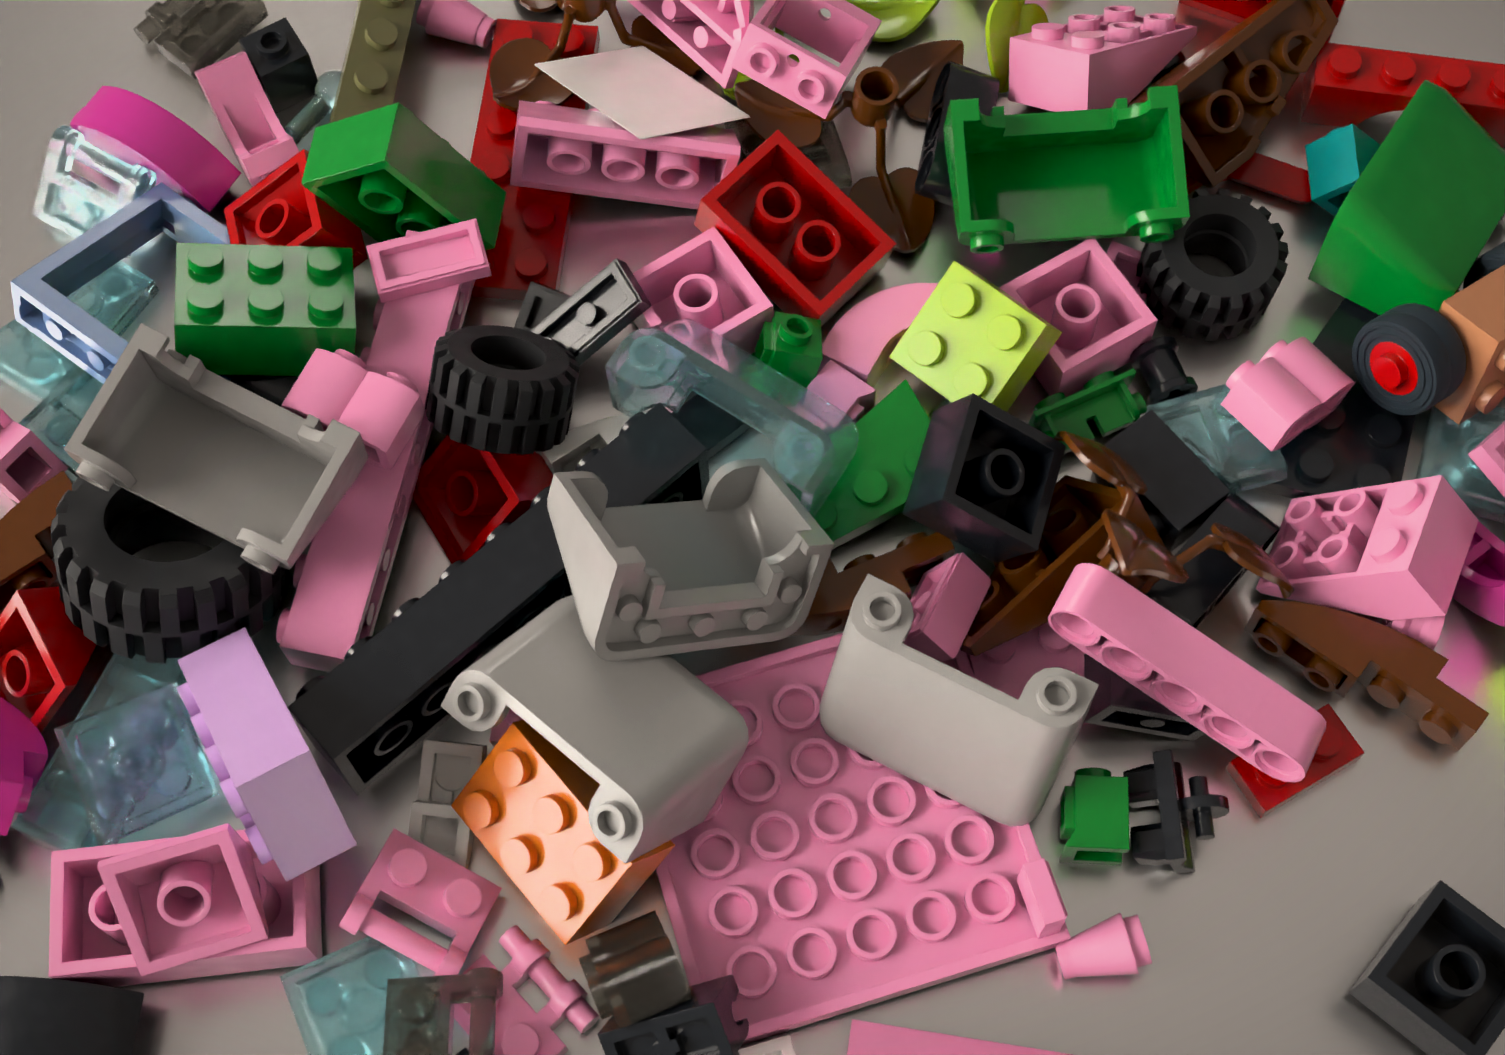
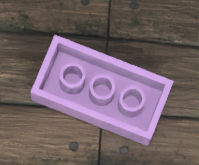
M244 627L178 659L177 661L187 681L176 687L205 747L204 751L220 781V787L236 818L240 817L246 828L245 833L261 864L263 865L274 859L287 882L356 846L357 843L310 749L246 628Z

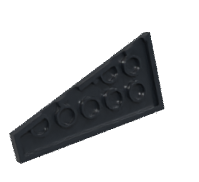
M1344 298L1313 342V345L1348 375L1355 384L1333 412L1313 427L1303 430L1293 440L1276 451L1271 452L1250 432L1223 470L1220 477L1221 480L1290 499L1402 481L1416 414L1399 415L1379 406L1361 386L1352 362V347L1356 335L1364 325L1380 315Z

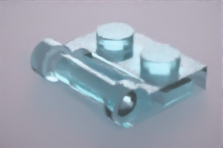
M62 125L51 136L32 215L77 238L155 187L156 173L142 164L130 165L85 141L81 132L68 125ZM75 159L120 183L119 196L71 171L73 160Z

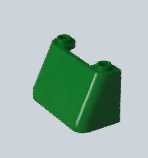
M1424 80L1340 206L1308 279L1378 315H1382L1393 307L1408 303L1425 305L1439 312L1443 301L1459 292L1465 277L1493 231L1505 217V150L1447 89Z
M1177 85L1149 87L1147 90L1148 100L1128 106L1127 98H1117L1112 108L1005 115L1004 106L992 107L990 116L980 113L979 98L950 100L943 130L959 243L970 246L972 253L989 254L1003 250L1005 248L1004 245L1129 236H1140V241L1144 243H1157L1174 238V231L1182 228L1190 218Z

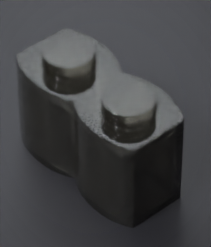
M655 910L585 939L590 954L578 959L602 1020L614 1015L619 1029H623L693 999L678 958Z

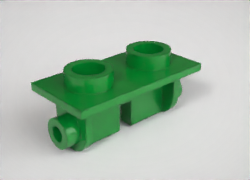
M1134 368L1115 376L1113 371H1107L1089 380L1083 386L1084 390L1066 397L1063 392H1059L1041 400L1034 406V412L1028 424L1052 438L1059 431H1067L1094 440L1095 437L1087 421L1093 419L1102 437L1133 424L1140 418V415L1147 412V405L1139 392L1131 394L1128 389L1136 375ZM1059 441L1066 445L1064 454L1072 451L1065 442Z

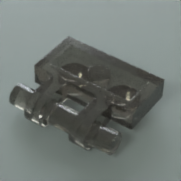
M166 0L164 3L156 1L145 11L146 18L134 27V32L145 44H149L154 40L159 52L195 80L197 78L194 73L195 71L214 64L238 43L239 39L246 36L268 16V12L264 2L261 0Z

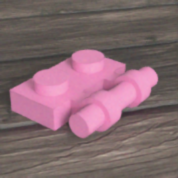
M518 925L508 929L499 939L501 946L512 957L511 962L502 971L499 972L483 954L456 978L450 987L445 988L436 997L486 1055H564L568 1048L553 1030L567 1018L583 1034L600 1018L599 1014L585 1000L588 993L575 979L568 981L548 960L551 952L537 938L531 941ZM529 978L550 999L538 1013L516 991Z

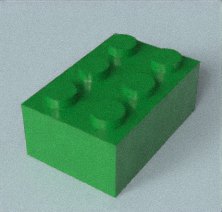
M399 102L315 127L301 182L305 188L377 242L403 237L407 230L423 232L476 218L485 250L495 248L507 193L492 181L484 171L473 165L455 150L448 141L437 135L418 119L411 110Z
M176 243L175 351L186 358L192 355L200 359L207 370L217 375L299 376L316 348L333 353L336 349H343L355 355L356 313L352 248Z

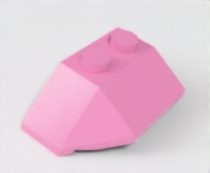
M627 0L724 89L733 88L739 71L730 67L753 19L755 10L753 0Z

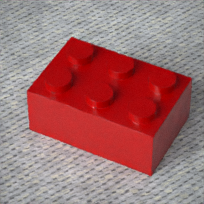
M776 130L700 200L694 225L702 233L712 227L717 229L761 290L784 313L821 320V327L885 267L897 244L779 130Z

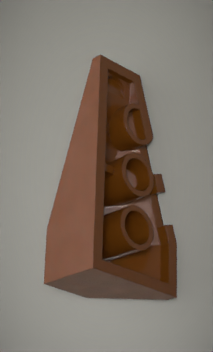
M1273 0L1150 86L1177 85L1186 174L1206 188H1214L1254 155L1261 144L1259 137L1272 117L1279 116L1287 103L1284 98L1301 73L1307 72L1339 22L1327 0ZM1148 88L1135 97L1128 106L1146 102L1148 100Z
M1068 475L1063 476L1056 483L1038 551L999 563L993 562L996 568L989 576L991 585L962 643L961 651L976 657L1048 622V616L1074 567L1081 563L1098 565L1101 561L1096 555L1104 546L1108 537L1101 514L1105 509L1118 512L1121 504V495L1118 489ZM1136 494L1127 519L1142 529L1148 538L1165 547Z

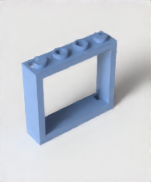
M161 182L10 281L15 320L104 384L129 342L69 300L67 296L162 232L179 243L230 244L227 225L219 223L199 209L192 200L179 195ZM219 375V376H221V377H223V378H225V379H227V380L230 381L233 375Z

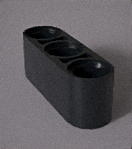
M948 61L944 65L932 96L915 182V194L953 207L943 130L950 100L979 98L980 113L990 116L992 107H996L1000 85L998 78L952 61Z
M1233 492L1218 506L1174 556L1176 557L1207 535L1213 534L1210 527L1215 522L1243 534L1259 545L1264 551L1275 539L1281 527ZM1208 549L1183 565L1189 575L1185 583H1176L1162 579L1155 583L1146 596L1197 629L1248 570L1236 563L1226 552Z

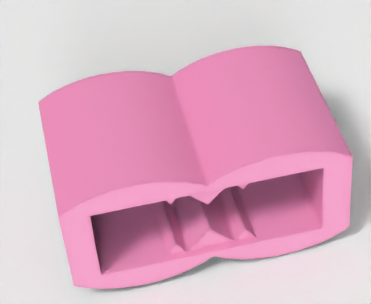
M1300 337L1289 344L1284 340H1280L1265 353L1259 363L1255 365L1251 360H1248L1234 371L1226 382L1230 392L1221 405L1273 452L1282 448L1303 430L1313 427L1333 412L1355 382L1306 337Z
M316 348L281 407L305 419L308 414L320 419L324 431H326L330 422L334 419L360 432L368 454L367 462L391 470L425 413L421 395L417 393L418 388L413 382L400 374L388 372L384 376L367 371L365 363L359 357L346 350L336 349L333 353Z

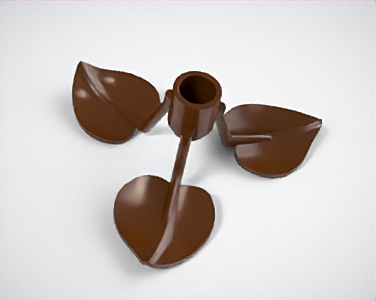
M517 0L522 6L533 12H547L557 5L561 10H564V19L557 43L552 51L543 42L532 38L514 39L505 43L497 50L491 61L490 82L493 100L506 109L518 112L519 100L527 102L548 101L557 106H562L574 93L534 64L564 59L560 56L565 50L573 21L592 22L604 10L608 11L619 39L623 44L631 46L630 48L644 46L691 78L703 69L644 15L638 16L633 21L631 34H629L616 7V0Z
M962 40L931 41L914 45L891 55L881 67L873 66L864 69L856 78L853 92L844 91L841 99L832 107L826 119L753 79L735 84L734 93L738 108L750 116V118L744 120L751 130L763 141L767 140L776 130H779L799 150L812 147L818 142L821 134V121H832L844 109L850 107L855 120L863 126L875 128L876 172L878 177L869 176L860 179L853 185L848 197L897 243L894 248L895 251L901 253L914 252L925 242L934 219L935 201L915 194V182L918 172L916 169L903 167L889 174L887 173V121L891 118L893 110H899L902 106L910 118L919 122L928 121L934 88L944 65L948 61L963 65L964 44Z
M1059 431L1054 437L1057 441L1065 442L1079 460L1090 470L1114 484L1121 495V504L1118 512L1105 509L1101 514L1108 537L1104 546L1096 555L1101 560L1098 566L1111 571L1146 595L1155 583L1162 579L1176 583H1185L1189 575L1183 565L1204 551L1215 549L1226 552L1230 558L1245 569L1278 585L1283 599L1289 598L1294 592V588L1289 580L1259 545L1243 534L1216 522L1210 527L1213 534L1207 535L1175 557L1168 549L1148 538L1142 529L1127 519L1135 500L1136 492L1144 495L1148 488L1141 476L1125 459L1110 448L1077 434Z

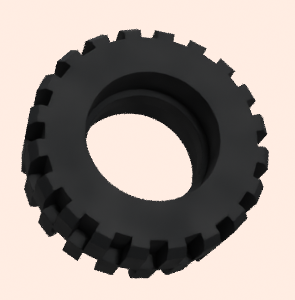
M79 477L72 484V491L67 490L56 507V517L51 523V540L60 599L65 605V612L73 625L81 630L83 629L84 636L101 647L106 646L108 643L111 644V651L117 655L133 659L135 654L145 656L148 663L166 664L167 658H183L244 627L249 636L252 637L263 628V620L268 622L275 616L282 605L281 597L287 593L289 569L278 566L274 574L265 572L241 558L240 555L244 550L243 548L114 483L109 491H105ZM171 541H189L213 548L197 557L174 562H157L132 556L149 546Z

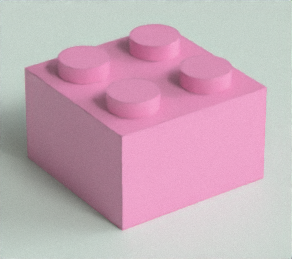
M715 227L708 229L633 273L652 305L633 322L684 394L750 356L754 352L764 322H771L774 315L773 304Z
M1087 239L1000 287L1005 293L1062 332L1034 373L1049 396L1063 392L1068 397L1083 389V386L1095 376L1107 371H1115L1129 363L1132 352L1152 339L1158 321L1096 239Z

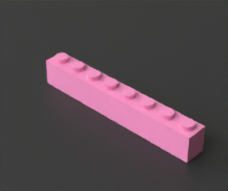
M407 230L405 236L419 232ZM475 280L382 304L379 298L376 303L373 315V328L376 332L371 347L363 348L360 359L365 363L366 370L384 376L388 372H394L413 382L418 388L417 393L421 395L425 413L391 470L366 461L354 483L313 537L308 554H301L298 558L293 575V585L297 590L291 609L285 608L282 611L276 630V640L280 643L279 647L292 665L331 672L344 661L345 654L352 645L364 637L373 635L434 423L428 421L426 416L427 410L425 409L434 347L439 337L445 336L446 332L462 328Z

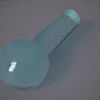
M329 70L321 74L315 85V96L284 126L285 132L293 137L296 144L332 110L340 80V70Z

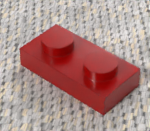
M1329 703L1317 710L1326 721V730L1306 776L1301 781L1293 783L1272 778L1239 756L1228 763L1226 770L1260 819L1355 763L1365 753Z

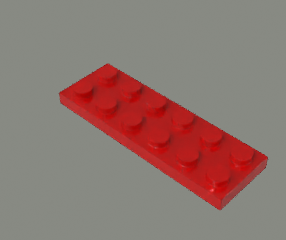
M497 19L470 162L484 171L492 181L507 193L495 248L485 250L492 276L476 279L471 297L524 301L531 281L539 282L558 291L560 288L575 194L510 185L518 112L506 109L493 100L490 65L497 50L505 43L514 39H536L546 44L552 51L557 43L562 23ZM572 24L565 50L560 57L566 59L598 53L600 42L598 26ZM575 93L562 105L564 107L589 110V103Z

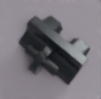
M1172 750L1152 752L1154 764L1143 765L1123 772V777H1128V798L1131 808L1159 805L1161 823L1131 827L1130 837L1133 857L1139 864H1169L1177 874L1195 872L1189 821H1194L1197 840L1215 838L1213 819L1223 817L1229 813L1228 798L1222 795L1209 794L1206 776H1194L1188 779L1191 796L1186 797L1182 765L1180 762H1174Z

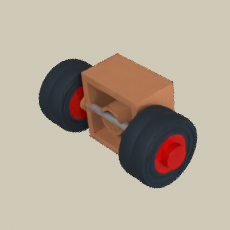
M1505 242L1476 259L1464 279L1463 290L1444 300L1439 312L1421 304L1408 303L1398 305L1368 322L1358 332L1352 347L1353 367L1361 386L1379 406L1399 415H1415L1435 406L1460 425L1480 411L1483 414H1488L1502 401L1505 396Z

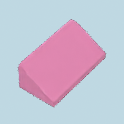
M964 552L957 553L926 571L910 599L914 618L911 630L904 644L938 661L951 660L957 656L991 585L989 576Z

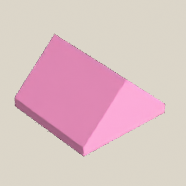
M229 823L98 862V871L141 976L268 939V928L251 848Z

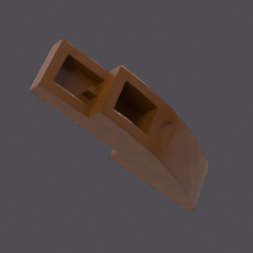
M64 470L36 488L0 520V614L17 590L50 587L51 583L57 580L51 540V523L56 517V507L67 490L72 491L73 484Z
M926 532L915 533L899 542L895 550L875 557L874 554H865L853 559L839 573L829 557L809 614L803 625L790 636H812L843 632L853 600L867 574L897 587L910 600L911 587L918 585L923 574L954 555L955 548L951 540L938 532L928 535Z
M1261 600L1244 628L1246 632L1253 636L1254 642L1263 651L1272 656H1283L1302 669L1306 679L1319 689L1328 692L1334 691L1344 698L1353 684L1358 681L1367 688V692L1376 702L1390 709H1399L1418 722L1422 732L1429 738L1441 744H1450L1457 750H1460L1478 731L1489 715L1487 711L1436 678L1449 659L1405 634L1359 615L1326 606L1296 601Z

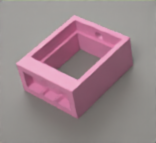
M766 0L750 22L730 67L826 119L861 63L882 20L846 0ZM821 9H828L831 16L824 17L821 14ZM774 27L841 63L840 66H835L774 32ZM789 55H796L800 62L793 60Z

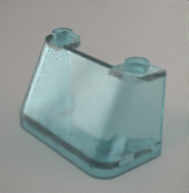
M674 319L630 333L620 343L605 365L612 406L629 418L637 413L653 408L659 402L677 414L691 391H694L775 441L773 447L774 470L813 518L854 457L858 446V428L855 421L846 412L706 326L691 319Z

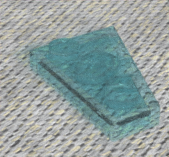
M119 261L74 291L67 298L116 334L122 336L160 290L153 279L126 263ZM14 319L0 328V379L57 413L89 374Z

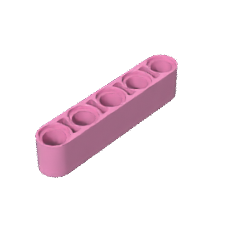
M1081 563L1074 567L1048 616L1049 625L1059 636L1270 777L1294 783L1301 781L1306 776L1326 730V721L1317 710L1111 571L1091 563Z

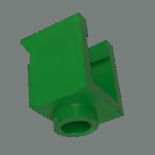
M775 311L771 322H764L754 352L749 356L750 396L791 404L796 401L816 377L823 360L821 320Z
M1095 767L1081 768L1074 772L1071 786H1065L1060 797V839L1068 841L1059 858V863L1122 864V853H1128L1130 850L1128 777L1111 776V771Z

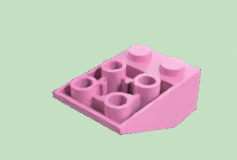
M1126 5L1107 6L1104 8L1103 15H1071L1068 17V23L1034 24L1032 25V32L1010 37L1008 101L1053 112L1112 108L1117 98H1127L1129 104L1196 36L1197 26L1177 23L1176 16L1169 13H1150L1144 16L1135 15V7Z
M1443 475L1292 498L1269 556L1294 588V592L1287 599L1388 620L1444 616L1447 614L1479 520ZM1260 577L1256 589L1261 594L1283 598L1278 585Z

